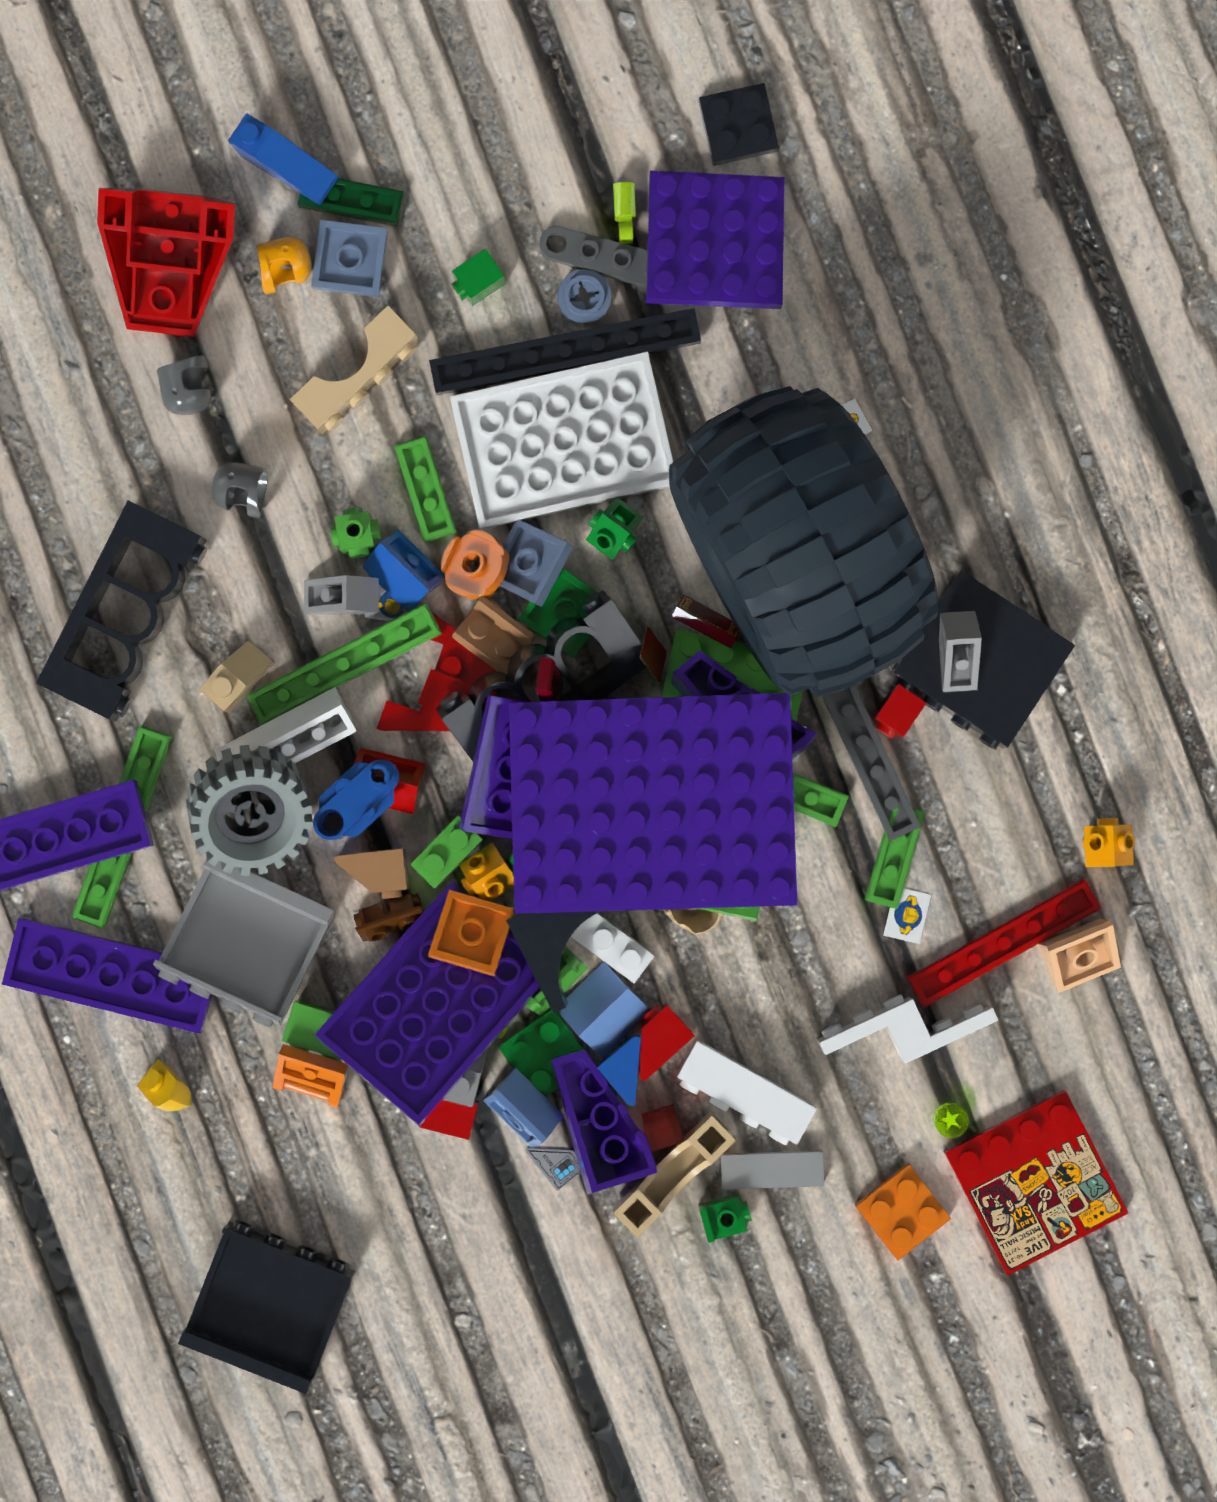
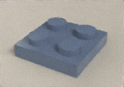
M320 220L311 284L312 289L380 298L388 237L387 228Z
M517 520L503 544L504 549L509 553L510 560L505 578L500 587L542 607L574 546L530 524Z

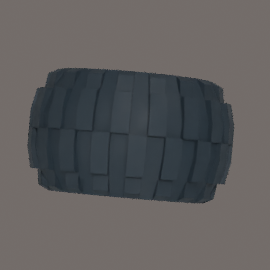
M791 386L758 394L711 418L683 441L682 446L686 452L669 465V485L673 500L689 538L724 607L752 655L773 684L789 695L808 689L812 694H816L817 697L848 689L899 662L923 641L925 634L921 628L934 620L938 614L937 587L928 556L913 520L881 459L861 428L839 402L819 388L801 393L798 389L793 390Z

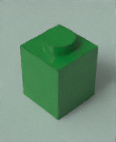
M486 248L452 270L455 279L451 283L453 289L462 301L467 298L472 306L506 284L505 276Z

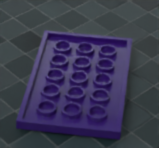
M451 881L314 1034L317 1039L419 1127L540 988L511 930H509L495 977L429 957L428 953L449 890L469 895L454 881Z

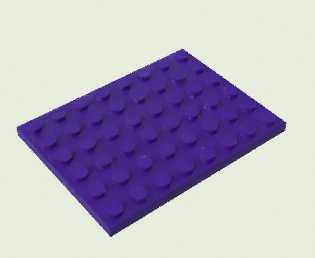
M767 693L509 703L515 914L797 905L791 705L789 694Z

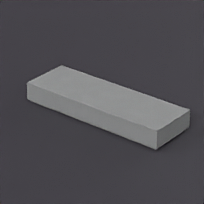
M822 1150L727 1153L720 1156L722 1190L824 1186Z

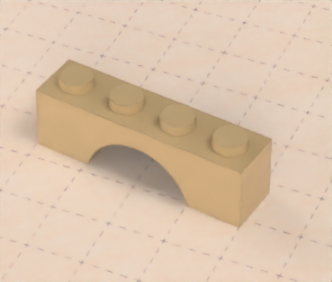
M389 306L382 310L364 328L368 341V353L363 366L356 374L341 381H327L313 376L290 398L293 405L321 434L326 430L331 432L336 429L344 420L342 415L351 406L354 409L360 406L369 395L367 391L375 383L378 385L384 383L393 373L391 368L400 359L405 362L416 352L417 347L415 345L419 342L417 335Z
M709 1111L655 1164L658 1173L642 1177L613 1206V1214L638 1238L663 1213L672 1199L688 1182L703 1169L712 1165L736 1141L734 1134Z

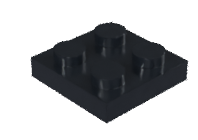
M765 83L699 97L698 102L713 166L779 151Z

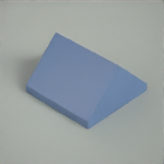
M603 962L566 998L568 1002L566 1008L558 1012L574 1032L603 1058L643 1019V1015L650 1008L606 962Z
M517 1068L483 1099L531 1148L542 1144L564 1117Z

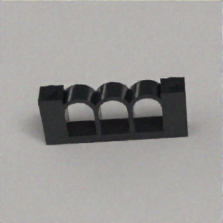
M127 500L36 684L109 720L117 721L119 716L123 717L131 704V699L128 698L131 690L124 686L135 681L141 673L143 666L142 651L138 645L151 642L162 631L164 613L159 603L168 602L180 593L185 582L184 567L192 570L195 564L200 565L207 552V547L204 546L207 540ZM131 541L168 559L172 567V578L168 586L157 593L144 592L114 577ZM110 583L140 597L149 606L151 613L150 623L142 633L127 636L93 619ZM89 626L119 640L126 646L130 660L128 668L122 675L106 679L72 662Z
M604 590L599 593H592L582 600L581 606L575 609L579 616L566 617L558 621L550 629L547 637V646L529 644L518 649L509 661L507 674L500 671L486 673L472 684L468 695L464 689H461L459 692L449 693L441 700L440 705L435 709L472 762L474 761L483 719L482 704L488 694L497 689H509L514 691L521 700L530 701L521 685L522 675L530 664L540 661L541 657L553 658L558 670L572 688L561 696L560 701L602 700L647 668L640 659L643 645L613 600ZM576 633H588L593 635L610 662L577 684L562 661L561 649L564 642L570 636Z

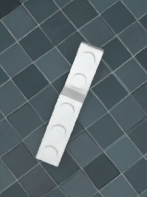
M898 995L883 1003L885 1008L875 1013L868 1009L852 1017L854 1022L847 1026L841 1027L840 1023L824 1029L822 1031L823 1037L817 1039L822 1052L827 1055L886 1027L901 1061L906 1064L998 1021V1018L992 1007L988 1005L983 1007L981 1003H978L963 1010L964 1016L951 1021L949 1017L932 1025L933 1031L928 1032L914 1000L910 997L904 999L902 995Z

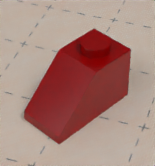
M657 1003L643 1015V1019L646 1022L641 1025L639 1077L643 1082L695 1037L693 1031L667 1003L662 1007Z

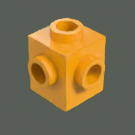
M1118 818L1097 819V825L1084 826L1083 848L1085 850L1086 867L1134 865L1133 849L1135 838L1132 834V824L1118 825Z
M493 842L459 864L465 875L461 883L469 895L475 896L477 894L480 899L490 902L514 886V876L508 867V863Z

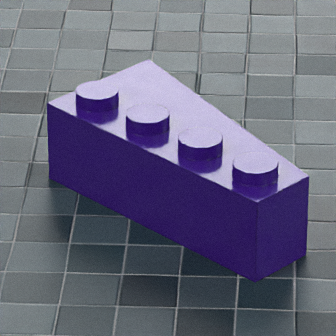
M702 651L696 653L673 672L671 679L672 685L683 697L760 694L755 689H750L737 680L734 674ZM791 716L793 760L813 743L817 734L808 727L805 728Z

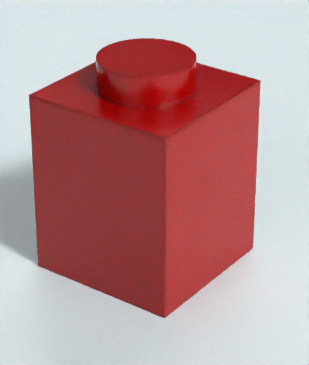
M897 684L890 691L872 720L878 723L876 729L886 737L893 739L896 735L902 738L906 735L927 703L900 684Z

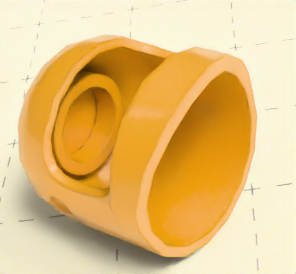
M289 236L256 244L261 268V282L265 295L277 292L276 287L280 284L296 282L299 285L309 278L312 270L311 258L306 245L299 238ZM288 264L292 266V269L280 268Z

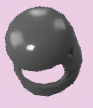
M194 356L157 369L162 401L169 412L176 415H193L207 408L211 400V390L203 389L201 380L202 373L208 370L206 357Z
M227 462L221 465L216 471L212 482L213 500L220 508L230 510L235 505L247 506V515L260 519L268 482L266 468L239 462ZM235 487L245 489L246 491L235 493Z

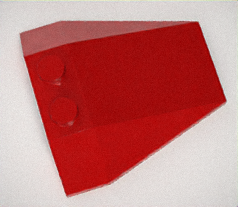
M99 188L97 224L127 329L188 337L196 335L234 240L236 203L209 196L150 189Z

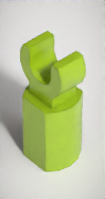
M633 182L614 183L615 221H619V243L630 245L633 244L632 221L636 220L635 185Z

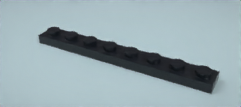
M695 308L432 359L429 360L437 396L574 369L644 352L650 354L701 344V337Z

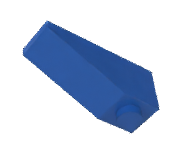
M248 113L245 114L228 139V142L240 157L318 205H321L339 178L335 173L291 141Z

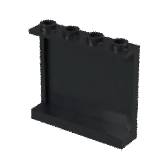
M960 570L955 574L949 583L950 586L938 603L937 617L921 628L925 634L923 641L900 660L890 675L896 678L893 682L895 685L900 684L908 691L912 692L914 690L923 696V701L927 703L926 706L938 713L943 709L953 717L950 721L964 731H968L971 728L981 734L979 740L993 750H996L998 746L1002 749L1008 748L1075 645ZM975 611L982 637L977 690L943 692L939 650L941 613Z
M235 1220L234 1223L228 1222L223 1227L222 1238L187 1327L183 1330L178 1344L307 1394L355 1271L349 1269L350 1265L341 1259L330 1258V1261L318 1257V1252L310 1247L299 1245L298 1248L285 1244L286 1239L277 1234L267 1233L265 1236L253 1231L254 1226L240 1220Z

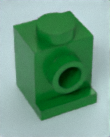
M737 1193L698 1204L708 1243L748 1231L746 1222L752 1221L747 1201L740 1202ZM725 1213L733 1216V1221L727 1225L720 1221L721 1216Z

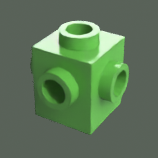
M361 507L342 510L341 516L334 517L336 526L330 527L334 547L339 546L340 551L344 555L349 554V558L369 556V551L375 550L377 547L376 540L381 539L378 519H373L368 511L363 512ZM359 526L360 532L357 536L351 537L348 535L349 527Z

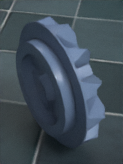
M586 269L574 271L567 275L559 286L557 295L558 305L566 318L575 321L577 324H592L601 317H604L611 305L609 284L603 276L595 271ZM580 284H582L587 294H596L590 298L589 310L586 309L582 301H573L579 297Z

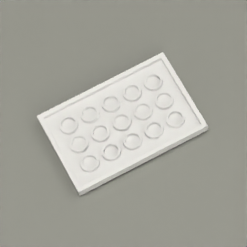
M648 352L450 396L480 530L513 523L517 520H527L615 500L616 497L624 498L670 487L669 465L673 463Z

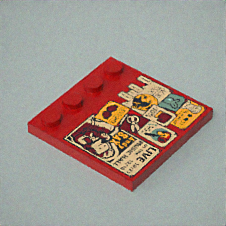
M1065 1090L943 1151L1007 1276L1129 1214Z

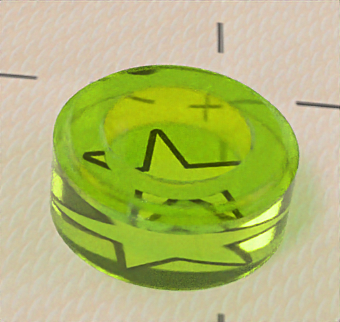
M945 1103L935 1111L933 1123L936 1130L944 1137L957 1138L966 1132L969 1118L967 1112L958 1104Z

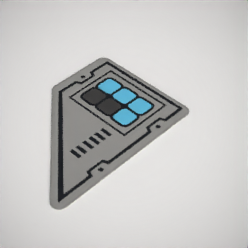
M526 1149V1153L557 1191L581 1173L573 1150Z

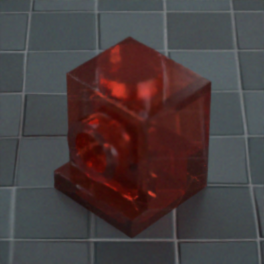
M674 1104L641 1113L651 1152L684 1142Z

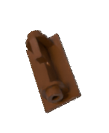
M411 892L403 894L402 897L389 899L391 911L385 913L382 902L359 909V913L354 914L353 917L357 926L355 929L363 942L382 940L387 937L388 933L400 929L407 931L424 912L421 908L422 902L419 894L412 895Z

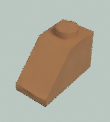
M405 848L334 856L335 863L370 892H381L382 899L402 897V890L410 889Z

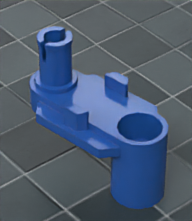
M383 759L375 760L370 764L356 762L319 796V810L313 819V827L317 835L327 840L343 839L346 836L356 838L395 803L394 789L400 780L399 770L396 765ZM379 770H383L385 773V781L377 782L375 779V775ZM332 813L338 814L343 822L342 828L336 833L330 832L326 827V819Z

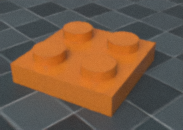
M449 890L428 953L429 957L495 977L510 930L506 920L515 914V909Z
M909 1163L905 1164L854 1204L897 1261L951 1220V1217Z

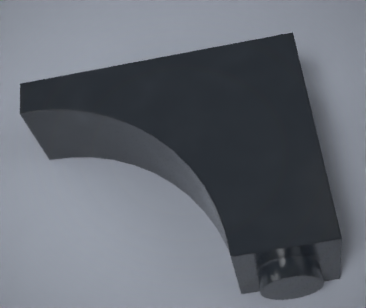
M597 911L514 914L506 920L553 1014L566 1008L568 1004L563 992L560 975L561 959L566 943L574 931L588 918L597 914Z

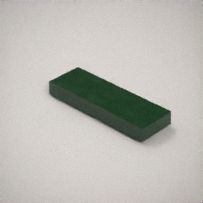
M338 178L321 205L299 194L298 206L299 208L398 227L404 192Z

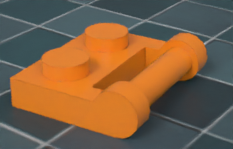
M283 1044L278 1055L272 1088L283 1091L284 1088L327 1101L328 1106L338 1108L343 1096V1088L349 1065L334 1058H327L301 1048Z

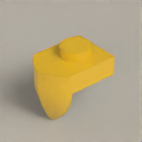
M159 1059L136 1085L152 1105L161 1110L178 1111L191 1106L192 1097L188 1086L182 1082L167 1063Z

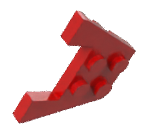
M433 613L443 633L430 640L443 645L435 667L436 671L473 684L480 676L486 673L497 672L453 639L452 636L456 629ZM499 689L491 692L490 694L497 695ZM487 697L484 699V702H483V704H482V714H483V715H484V710H485V706H486ZM387 700L377 729L381 731L451 732L436 710L422 705L421 710L417 711Z

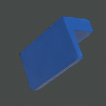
M399 529L381 541L363 564V569L372 578H379V585L407 612L416 608L423 598L445 579V575Z

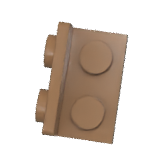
M481 596L474 609L455 630L452 638L497 672L500 671L507 674L511 657L518 649L532 644L536 636L526 624L516 621L506 614L498 603L489 601L484 596Z

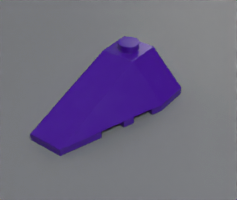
M581 1050L552 1059L553 1070L587 1195L658 1173L648 1139L634 1123L627 1109L608 1086V1082L586 1051Z

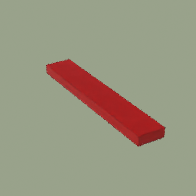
M1081 879L910 974L906 979L924 1008L1102 908L1086 880Z

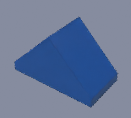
M636 1033L632 1034L597 1064V1069L623 1100L631 1106H635L641 1043V1034Z

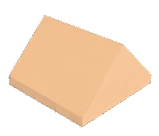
M1099 918L1038 944L1058 993L1121 968L1114 928L1110 920Z

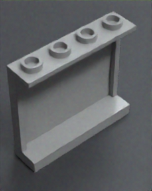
M206 858L203 864L205 869L159 961L155 960L153 965L156 969L160 970L158 976L177 985L180 979L191 984L189 990L201 997L208 999L210 994L223 999L221 1005L229 1010L240 1013L243 1008L254 1014L252 1020L271 1028L273 1023L281 1026L334 917V910L250 872V876H241L239 867H234L231 874L222 871L221 861L214 867L207 862Z

